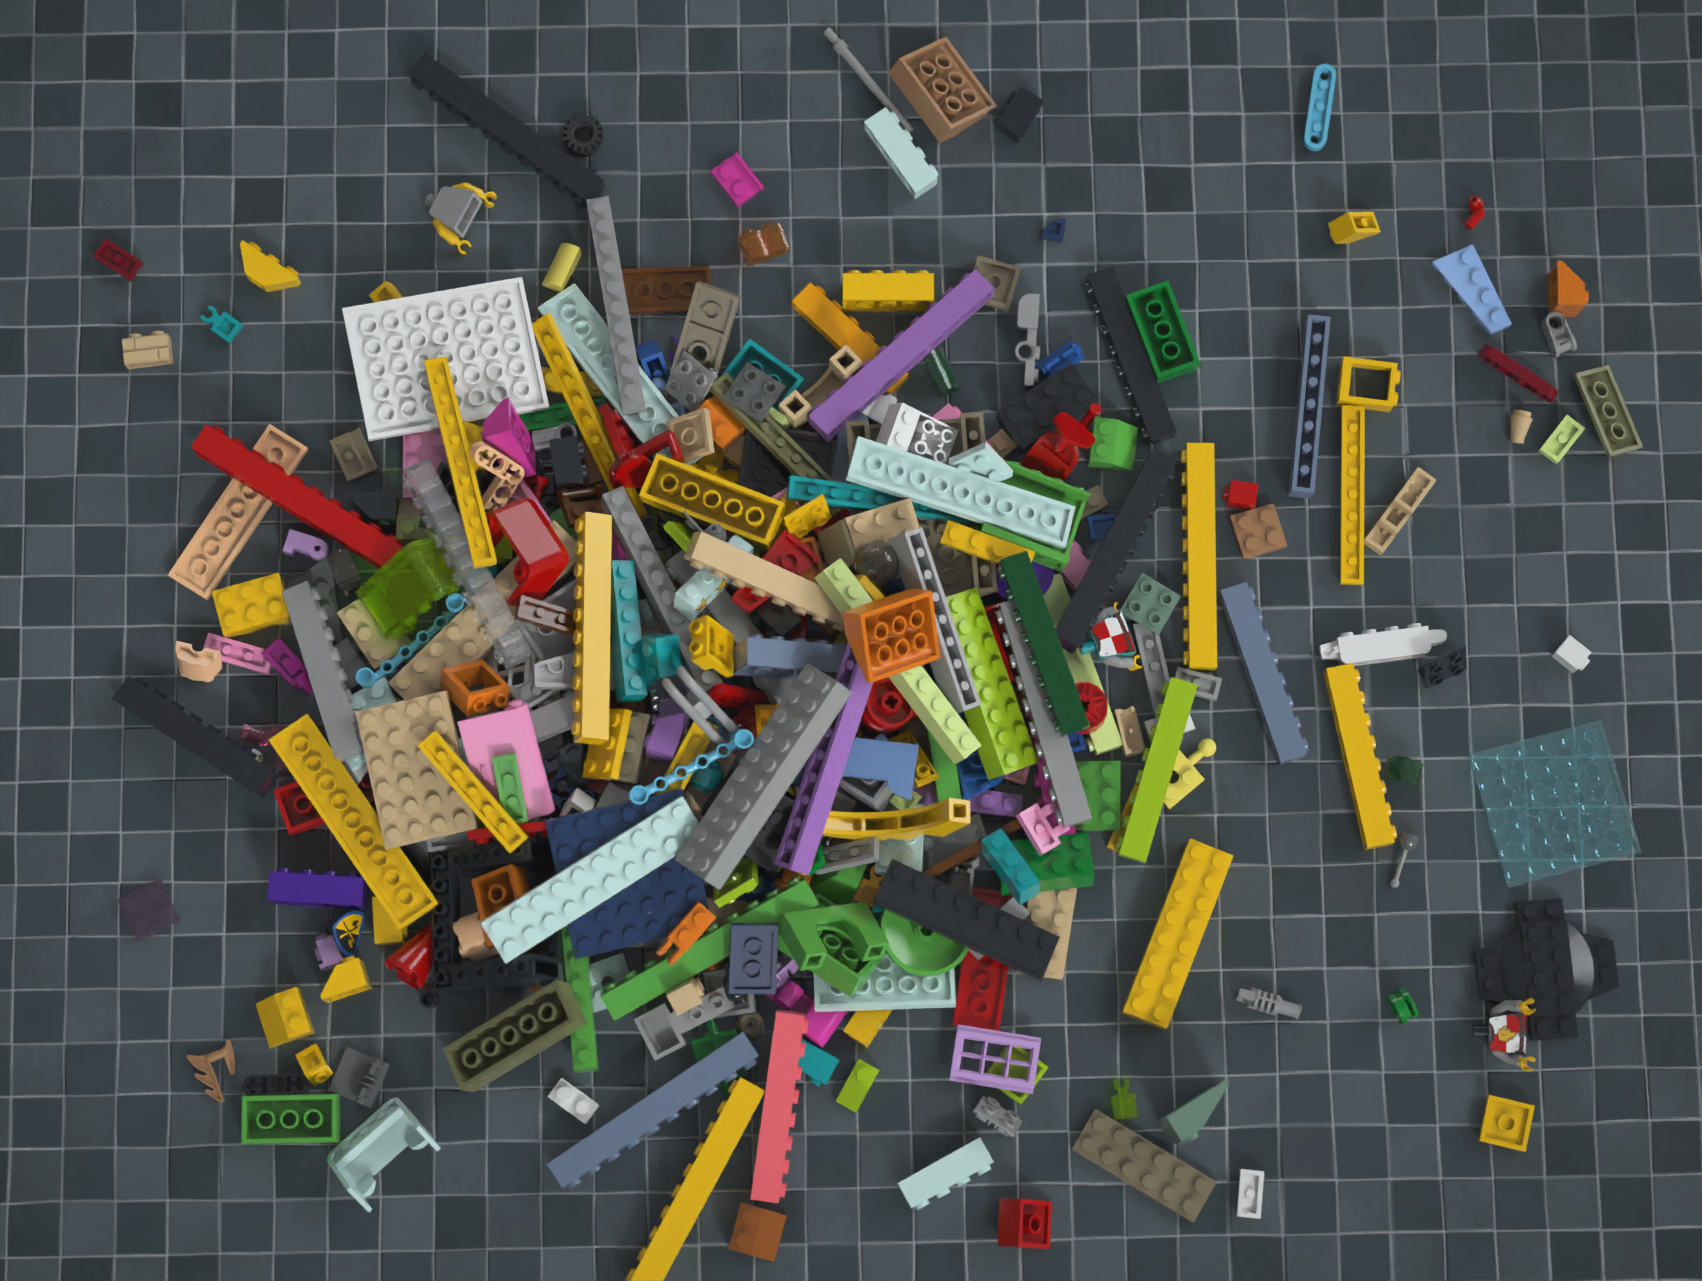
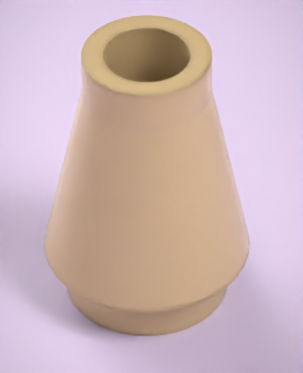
M1513 410V415H1510V442L1524 444L1525 436L1533 420L1531 412Z

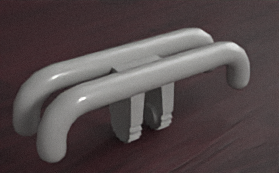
M683 666L677 667L676 672L691 690L687 693V699L677 690L670 679L665 678L662 680L663 687L715 744H721L723 737L705 719L713 714L730 732L737 730L736 723L723 712Z

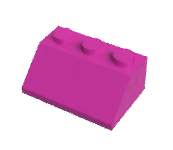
M505 398L483 421L484 431L481 432L482 440L519 464L524 469L523 478L536 475L533 438L510 399ZM498 458L497 460H498L499 465H500V464H501V458ZM507 468L506 472L511 475L515 474V471Z

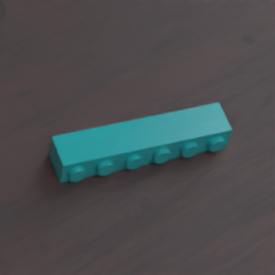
M611 560L610 644L617 703L639 702L648 695L644 673L645 664L642 653L643 645L634 560Z

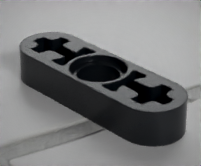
M304 1073L248 1076L242 1084L243 1091L248 1096L303 1095L308 1093L312 1087L311 1082ZM287 1077H291L290 1082H298L299 1077H302L303 1081H307V1085L303 1086L302 1090H299L297 1086H290L291 1091L287 1092L289 1087ZM267 1078V1093H264L265 1088H257L255 1093L248 1089V1085L252 1084V1080H255L257 1084H265L263 1079ZM276 1078L282 1079L284 1083L283 1089L279 1092H274L271 1089V1082Z

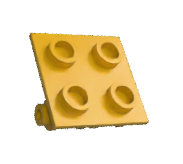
M824 495L818 496L783 517L784 528L794 537L802 538L809 531L827 523L832 516Z

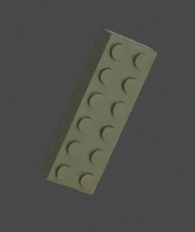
M555 980L443 1048V1051L460 1090L475 1092L587 1025V1022L570 983Z

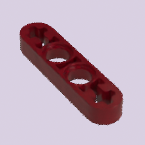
M1485 344L1478 353V356L1484 362L1540 399L1552 403L1557 396L1558 391L1555 387L1493 346Z

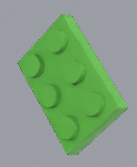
M1075 761L1092 816L1091 821L1075 825V831H1121V761Z

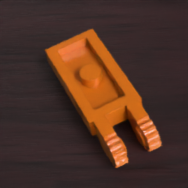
M699 901L696 902L666 936L668 938L658 948L656 953L661 956L667 952L672 943L677 945V950L667 961L672 966L684 952H687L717 917Z

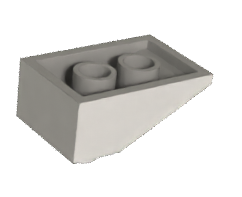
M842 777L839 783L841 788L876 812H882L895 795L890 790L888 781Z

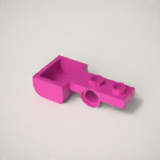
M787 980L781 987H777L776 994H763L785 1011L805 1013V1019L809 1020L807 1034H802V1037L819 1049L823 1048L849 1012H815V1000L804 994L802 988L791 980Z

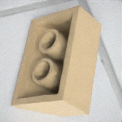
M379 592L360 598L337 612L376 672L380 669L383 661L391 660L398 654L401 646H408L412 643Z

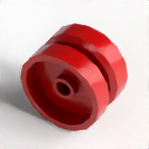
M886 677L872 685L861 722L868 730L876 734L883 733L887 735L897 731L912 718L914 710L890 678Z

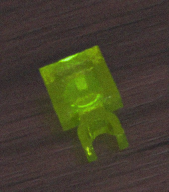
M1124 1078L1125 1086L1123 1088L1118 1087L1117 1079L1112 1080L1113 1087L1117 1091V1096H1111L1114 1120L1138 1117L1135 1093H1127L1129 1078Z

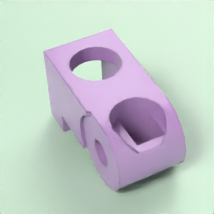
M289 530L283 548L285 555L294 557L296 551L310 555L315 561H321L328 557L329 548L324 540L298 531Z

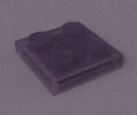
M161 879L117 899L138 942L181 921Z

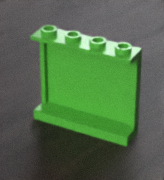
M1006 460L1005 462L1011 467L1013 474L1012 477L1001 481V483L1075 506L1066 547L1064 550L1012 534L987 523L981 524L979 531L1035 551L1033 562L1062 572L1068 564L1070 558L1068 555L1086 501L1091 493L1086 492L1081 487L1068 485L1061 479L1045 476L1038 470L1022 467L1018 462Z

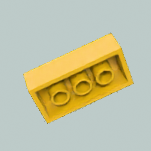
M850 270L847 273H843L842 312H926L927 308L934 302V273H929L926 270H918L915 273H906L903 270H896L892 273H883L880 270L861 273L858 270Z

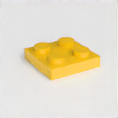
M1487 1095L1478 1141L1526 1152L1535 1106Z

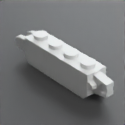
M1421 623L1407 625L1406 629L1392 626L1385 628L1383 632L1369 629L1362 631L1360 635H1354L1353 632L1342 633L1334 642L1320 645L1319 652L1321 660H1336L1340 666L1351 663L1354 666L1425 657L1433 646L1441 645L1448 637L1447 632L1443 631V629L1429 630L1428 626L1421 627Z

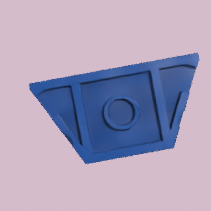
M975 750L967 758L956 764L962 800H969L1003 782L1004 775L988 780L978 750Z

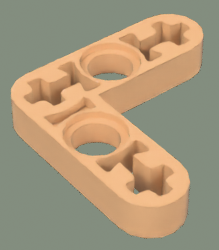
M476 442L469 450L470 458L496 475L482 496L484 511L489 509V512L505 506L522 481L524 469L486 443ZM482 451L485 452L488 456L485 459L483 456L478 455V453ZM501 458V464L497 468H493V462ZM507 468L515 471V474L511 475L506 472ZM500 487H504L503 494L499 497H496L495 493L497 489Z

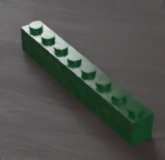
M1024 551L1000 559L997 572L1000 580H1005L1007 586L1004 589L1008 602L1012 601L1015 610L1012 611L1016 624L1020 623L1023 632H1020V636L1024 646L1028 645L1030 654H1028V658L1032 668L1036 667L1038 676H1036V681L1039 688L1044 689L1046 694L1044 703L1047 711H1052L1054 719L1051 721L1055 733H1059L1062 738L1088 729L1090 726L1028 552Z

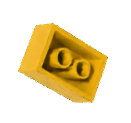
M279 573L212 591L222 633L225 638L232 639L291 622L282 593L286 589L283 578Z

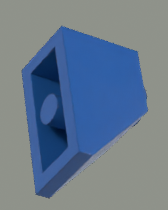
M656 340L635 347L642 370L649 379L660 377L667 384L670 373Z

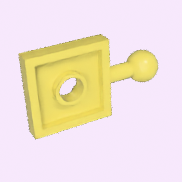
M1208 738L1201 740L1198 744V750L1188 758L1180 750L1178 751L1173 771L1178 774L1179 779L1176 783H1169L1163 802L1169 810L1205 780L1193 765L1203 756L1210 757L1216 752V744L1213 740Z

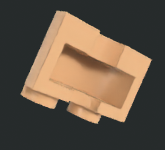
M176 641L175 651L180 675L196 681L211 682L214 680L215 676L222 669L221 651L205 648L198 652L192 649V644Z
M479 912L459 918L457 922L453 923L454 932L461 944L459 945L461 956L463 958L468 957L473 962L498 954L496 948L486 946Z

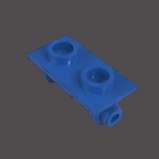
M1071 340L1036 363L1035 366L1046 380L1069 364L1076 365L1085 357L1080 352L1082 351L1078 343L1075 344Z

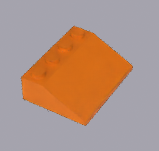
M912 588L842 612L846 638L867 683H872L941 659L931 590Z

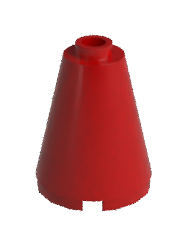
M429 924L384 961V964L390 971L393 968L398 973L396 975L397 978L415 989L418 987L420 990L423 989L433 968L432 925Z

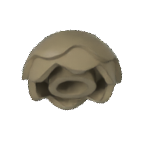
M753 1012L739 1015L735 1026L738 1034L745 1032L748 1038L752 1040L756 1039L764 1031L765 1023L760 1013Z

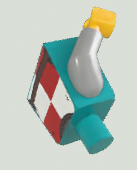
M1115 602L1113 605L1104 608L1102 612H1097L1095 617L1098 620L1092 630L1088 629L1086 631L1089 639H1087L1082 649L1079 648L1081 655L1094 652L1096 660L1103 661L1105 665L1128 668L1130 671H1135L1142 668V666L1136 664V660L1141 657L1140 655L1133 656L1136 653V649L1123 613L1116 609L1119 602Z

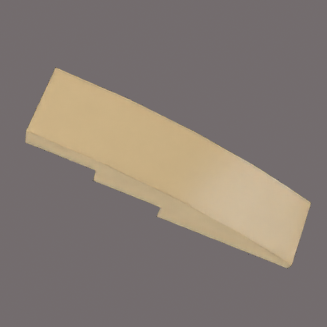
M1418 467L1365 538L1364 544L1381 556L1434 485L1436 479Z

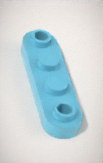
M1329 64L1319 65L1313 74L1303 138L1305 147L1311 151L1321 150L1327 140L1336 81V71ZM1326 75L1328 79L1322 80L1320 76ZM1311 138H1316L1318 143H1312Z

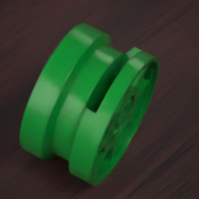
M1402 987L1397 990V993H1391L1386 996L1391 1012L1395 1018L1401 1019L1398 1021L1401 1025L1405 1024L1408 1021L1407 1019H1414L1419 1016L1416 1005L1405 988Z

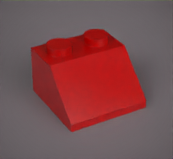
M1000 1198L997 1246L1050 1249L1052 1202Z

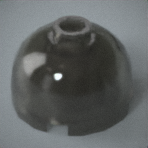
M874 540V542L865 543L859 547L854 555L853 567L856 575H865L876 588L889 585L899 574L898 556L895 550L886 542Z

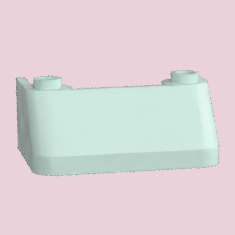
M392 1098L329 1153L327 1162L346 1190L370 1212L372 1208L365 1198L374 1192L376 1181L373 1176L407 1146L417 1150L425 1147L429 1142L437 1152L441 1148L399 1098Z

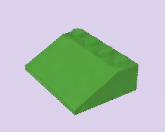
M817 893L815 896L819 904L811 909L837 905ZM831 930L817 931L827 950V954L821 968L808 970L851 998L864 985L883 958L861 961L852 943L844 935ZM779 933L778 949L793 959Z

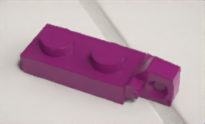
M277 638L260 653L296 691L301 688L308 696L313 693L306 666L280 638Z

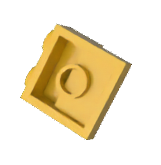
M708 615L692 620L689 625V631L691 632V643L689 645L691 661L703 670L713 668L725 678L733 676L734 634Z

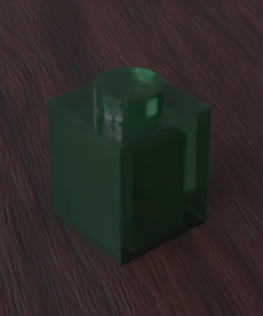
M1388 756L1384 778L1400 785L1419 786L1423 763L1404 756Z

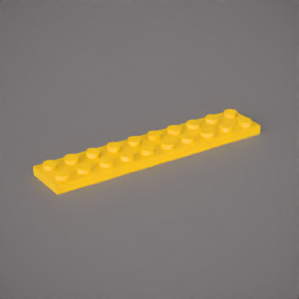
M308 714L269 739L278 755L400 931L439 904L400 847L385 849L377 813L344 765L334 757L330 745Z

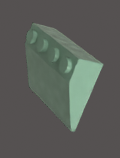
M1227 1079L1215 1084L1157 1121L1172 1145L1177 1143L1179 1146L1188 1144L1199 1137L1197 1132L1204 1127L1229 1085Z

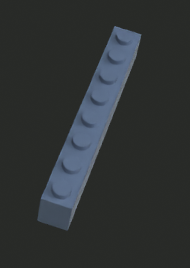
M1308 314L1304 321L1288 496L1311 499L1315 491L1331 317Z
M1247 582L1222 589L1218 596L1277 764L1279 766L1304 758L1307 755L1306 751L1309 750L1305 737L1301 738L1299 718L1297 715H1293L1291 709L1293 707L1290 694L1286 695L1283 686L1286 685L1285 678L1282 672L1278 673L1276 653L1270 650L1268 644L1271 642L1267 630H1263L1261 621H1263L1262 613L1254 605L1255 594L1253 588L1248 587Z

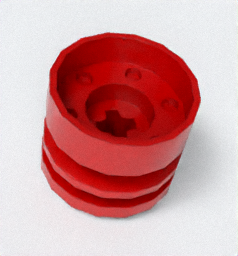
M1078 682L1075 685L1081 702L1089 704L1088 711L1085 713L1090 726L1088 729L1075 734L1088 735L1096 732L1104 724L1107 717L1108 701L1105 693L1098 686L1090 682Z

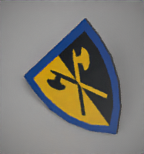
M351 910L345 912L326 928V932L333 935L337 948L348 957L354 956L356 958L366 915V913Z

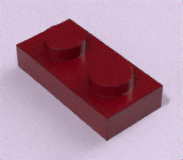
M106 238L93 255L95 260L130 282L133 281L144 265L142 261Z

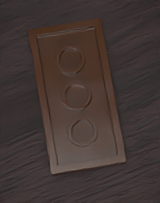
M710 266L621 269L629 315L688 313L696 283L700 281L711 285Z

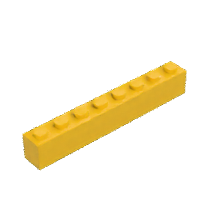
M1353 663L1326 668L1323 675L1364 850L1392 845L1395 842L1394 839L1397 838L1395 826L1391 825L1389 820L1391 808L1389 802L1386 803L1384 798L1386 793L1385 782L1380 780L1378 771H1381L1379 758H1375L1373 751L1376 748L1374 736L1369 734L1368 727L1371 723L1369 714L1365 713L1363 704H1365L1364 693L1359 691L1358 682H1360L1359 671L1357 668L1354 669Z

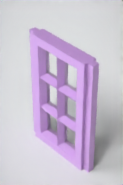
M958 1025L949 1081L1033 1094L1041 1038ZM964 1039L983 1042L981 1054L962 1052ZM988 1043L1006 1045L1005 1058L987 1056ZM1012 1046L1031 1049L1029 1062L1010 1059ZM961 1056L980 1059L979 1071L960 1069ZM985 1060L1004 1063L1003 1076L983 1073ZM1009 1064L1028 1067L1027 1079L1008 1077Z

